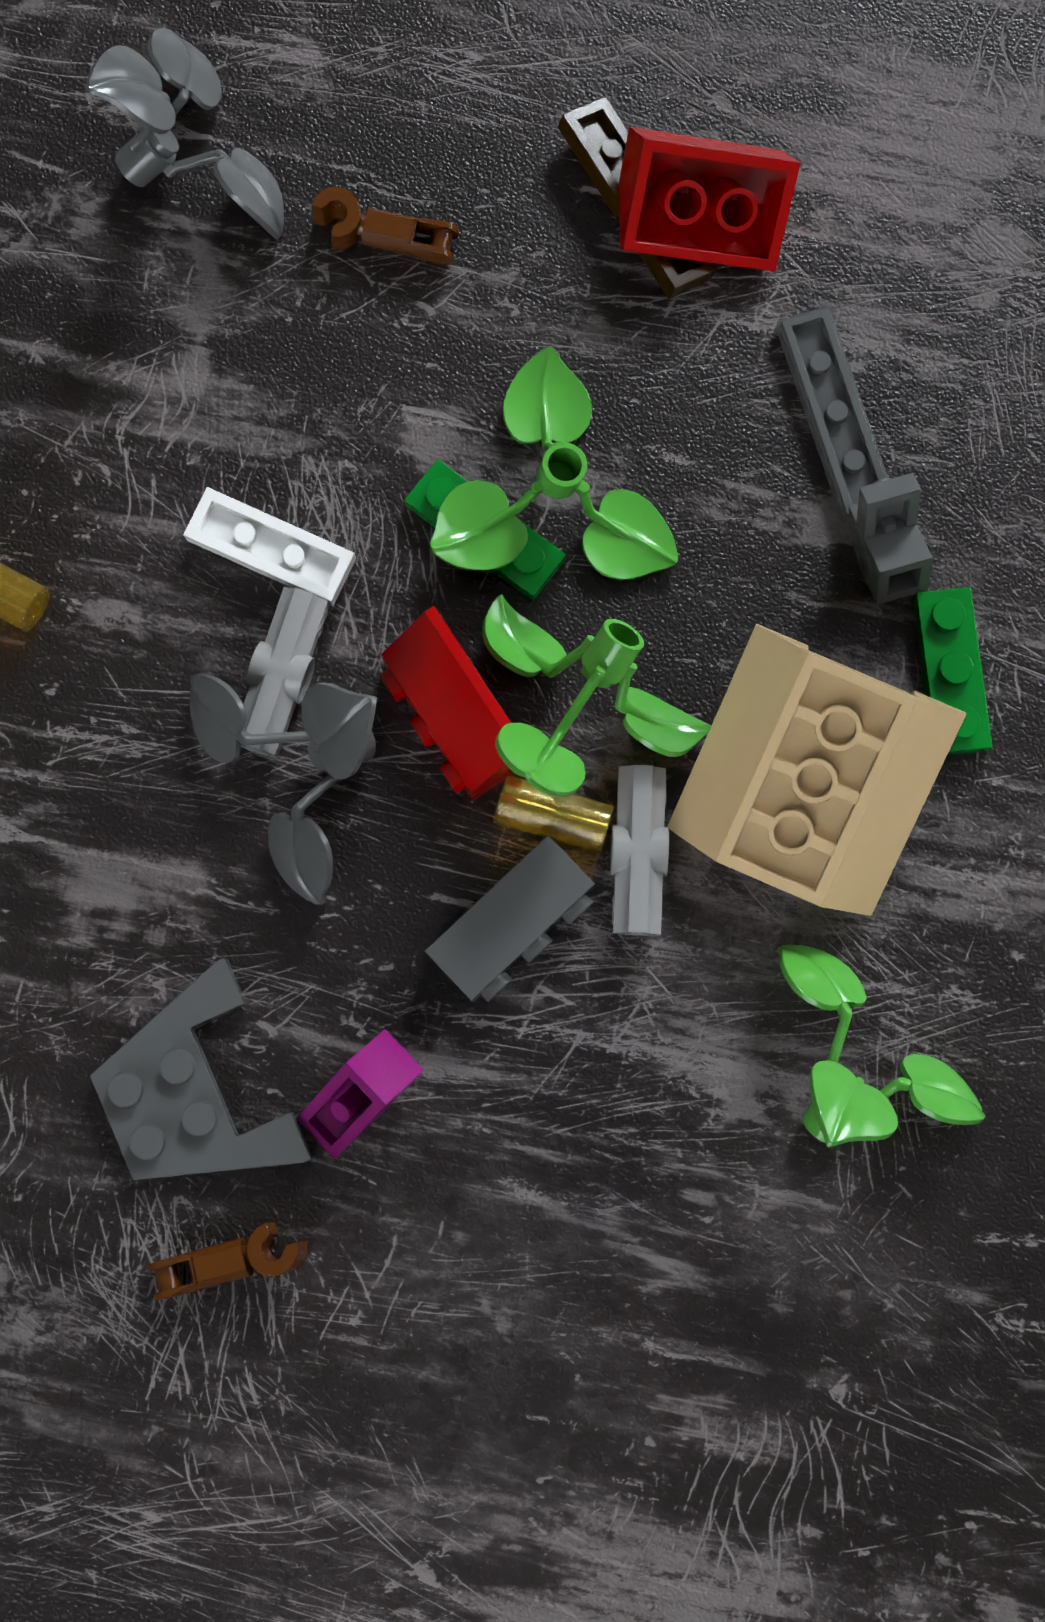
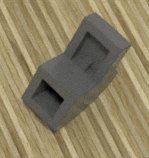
M913 473L892 479L883 478L871 485L860 487L858 503L849 506V525L855 555L876 605L928 590L933 557L917 526L921 488Z

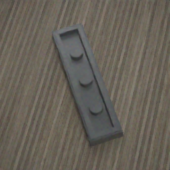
M825 306L778 320L776 330L842 524L849 522V506L857 504L859 501L860 487L871 485L877 480L888 478L830 308Z

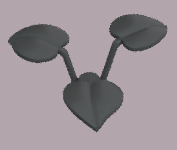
M167 28L156 29L148 39V52L155 68L138 52L127 46L117 45L105 51L94 63L89 73L85 92L110 102L142 126L140 131L116 152L115 160L124 177L138 187H145L162 172L168 178H173L180 171L216 162L213 167L214 174L225 192L276 241L280 239L284 229L282 194L274 176L256 157L246 150L236 147L228 155L223 150L216 149L183 160H175L179 144L170 129L174 126L176 115L186 104L188 98L190 97L205 110L214 108L221 99L222 90L219 77L205 55L191 43L180 38L175 32ZM158 72L167 82L179 89L178 96L172 104L168 94L162 91V82Z
M204 673L192 676L189 696L192 725L200 745L214 760L221 763H229L236 760L240 755V743L244 745L310 741L308 752L311 762L318 770L327 771L328 776L292 807L291 816L280 812L271 817L268 828V844L275 867L291 889L314 904L322 905L327 903L325 895L333 875L331 847L322 829L313 820L304 818V812L307 807L334 783L353 776L363 762L374 757L376 741L372 732L377 697L352 692L332 683H318L309 687L303 697L302 721L305 731L250 734L243 730L246 723V710L237 693L226 682L215 676Z

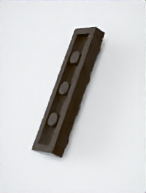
M604 97L563 114L558 124V129L620 223L619 178L628 130L607 98ZM639 253L668 299L710 281L718 269L714 263Z

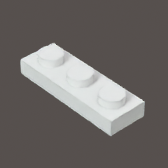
M209 487L206 488L183 534L187 541L291 588L296 587L314 593L328 600L331 606H334L356 560L355 553Z

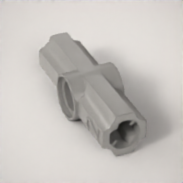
M296 587L283 588L265 642L260 641L257 645L248 668L246 686L249 689L243 704L246 710V723L243 730L250 734L287 732L296 703L301 704L312 679L315 658L312 656L318 638L321 635L324 621L328 615L330 606L328 600ZM283 743L240 744L242 748L248 751L278 758Z
M653 765L619 766L617 815L616 825H612L610 874L614 875L612 934L633 936L661 935L663 877L667 876L669 859V828L664 827L666 768Z

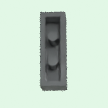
M548 835L427 948L425 952L472 1002L481 995L489 1002L512 980L506 971L516 961L523 957L530 963L552 943L553 940L546 933L562 918L569 925L572 924L593 904V901L587 894L594 888L595 883Z

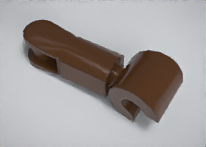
M331 186L322 189L314 197L311 205L314 224L325 226L335 218L343 219L342 222L336 223L332 228L331 242L333 251H342L352 247L361 236L362 245L406 254L439 265H450L453 263L454 254L450 251L452 239L458 238L460 229L451 222L412 217L368 207L366 215L361 214L357 198L349 190L342 187ZM417 233L430 235V245L415 242Z
M267 1222L255 1229L250 1235L248 1243L242 1237L148 1264L147 1267L148 1271L155 1272L159 1293L153 1294L154 1299L157 1301L173 1298L250 1277L253 1275V1269L266 1276L289 1274L297 1270L305 1261L308 1253V1241L286 1245L282 1256L277 1259L270 1251L271 1242L278 1234L276 1223ZM189 1261L194 1283L181 1286L177 1264Z

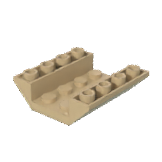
M756 623L667 827L722 865L819 907L872 916L963 723L966 712L913 690L910 694L811 652L808 649V645Z

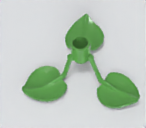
M552 347L543 349L533 356L516 374L507 390L503 403V420L511 437L523 444L541 441L542 448L546 451L536 472V482L510 507L505 492L493 483L474 480L457 486L444 499L439 509L430 544L432 553L445 563L459 569L491 571L502 568L513 562L521 554L528 541L527 529L515 515L524 510L542 492L555 499L567 498L575 492L579 495L585 515L594 521L583 533V552L589 564L601 575L615 580H632L672 568L678 562L677 548L669 526L659 511L645 497L633 491L615 489L604 496L598 511L594 509L588 492L590 485L583 481L587 471L586 456L579 447L571 444L582 436L590 424L592 417L591 399L583 383L564 364L555 349Z
M502 594L492 603L483 622V639L488 651L498 662L525 677H534L542 672L545 676L553 678L582 658L583 667L581 672L588 680L550 739L537 728L524 723L506 724L496 737L495 746L503 762L515 774L525 777L527 782L538 791L549 796L565 797L575 793L585 779L583 761L576 754L559 746V744L596 687L609 688L612 684L619 683L614 706L616 710L625 714L623 718L625 729L644 746L659 754L669 757L684 755L707 737L711 728L710 724L683 712L643 690L629 687L631 677L638 668L633 662L644 647L642 636L629 624L617 619H607L595 637L587 635L583 643L567 655L558 641L535 623L516 612Z
M782 945L777 948L776 952L779 953L781 971L793 991L813 1006L828 1011L837 1010L839 1015V1023L828 1059L817 1062L809 1072V1088L812 1103L804 1112L802 1120L806 1129L814 1137L825 1142L827 1147L852 1141H878L890 1137L897 1129L898 1119L893 1106L887 1098L898 1091H909L913 1105L922 1113L938 1121L955 1125H974L984 1120L985 1114L982 1112L981 1105L966 1082L947 1064L934 1057L923 1054L906 1056L900 1063V1070L904 1077L895 1079L881 1090L865 1084L861 1077H856L850 1070L839 1064L838 1060L852 1018L850 1007H861L866 1001L865 990L860 980L841 960L822 950L804 945Z

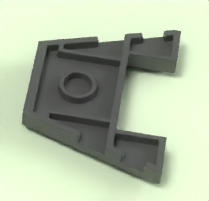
M227 958L216 961L90 1075L133 1180L296 1164L313 1159L294 1112H290L239 1135L195 1033L196 1027L247 1005Z

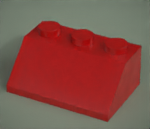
M629 126L619 178L620 248L623 251L776 272L801 162L778 149Z
M433 606L416 619L381 654L387 670L379 676L394 700L399 702L406 698L416 713V716L410 719L409 722L424 746L428 748L434 743L437 745L446 759V762L439 765V768L454 792L457 794L465 789L473 801L515 774L500 758L495 746V740L499 731L504 725L511 723V721L435 606Z

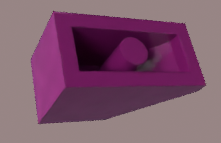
M385 1029L342 1066L296 1119L335 1159L412 1084L424 1069Z

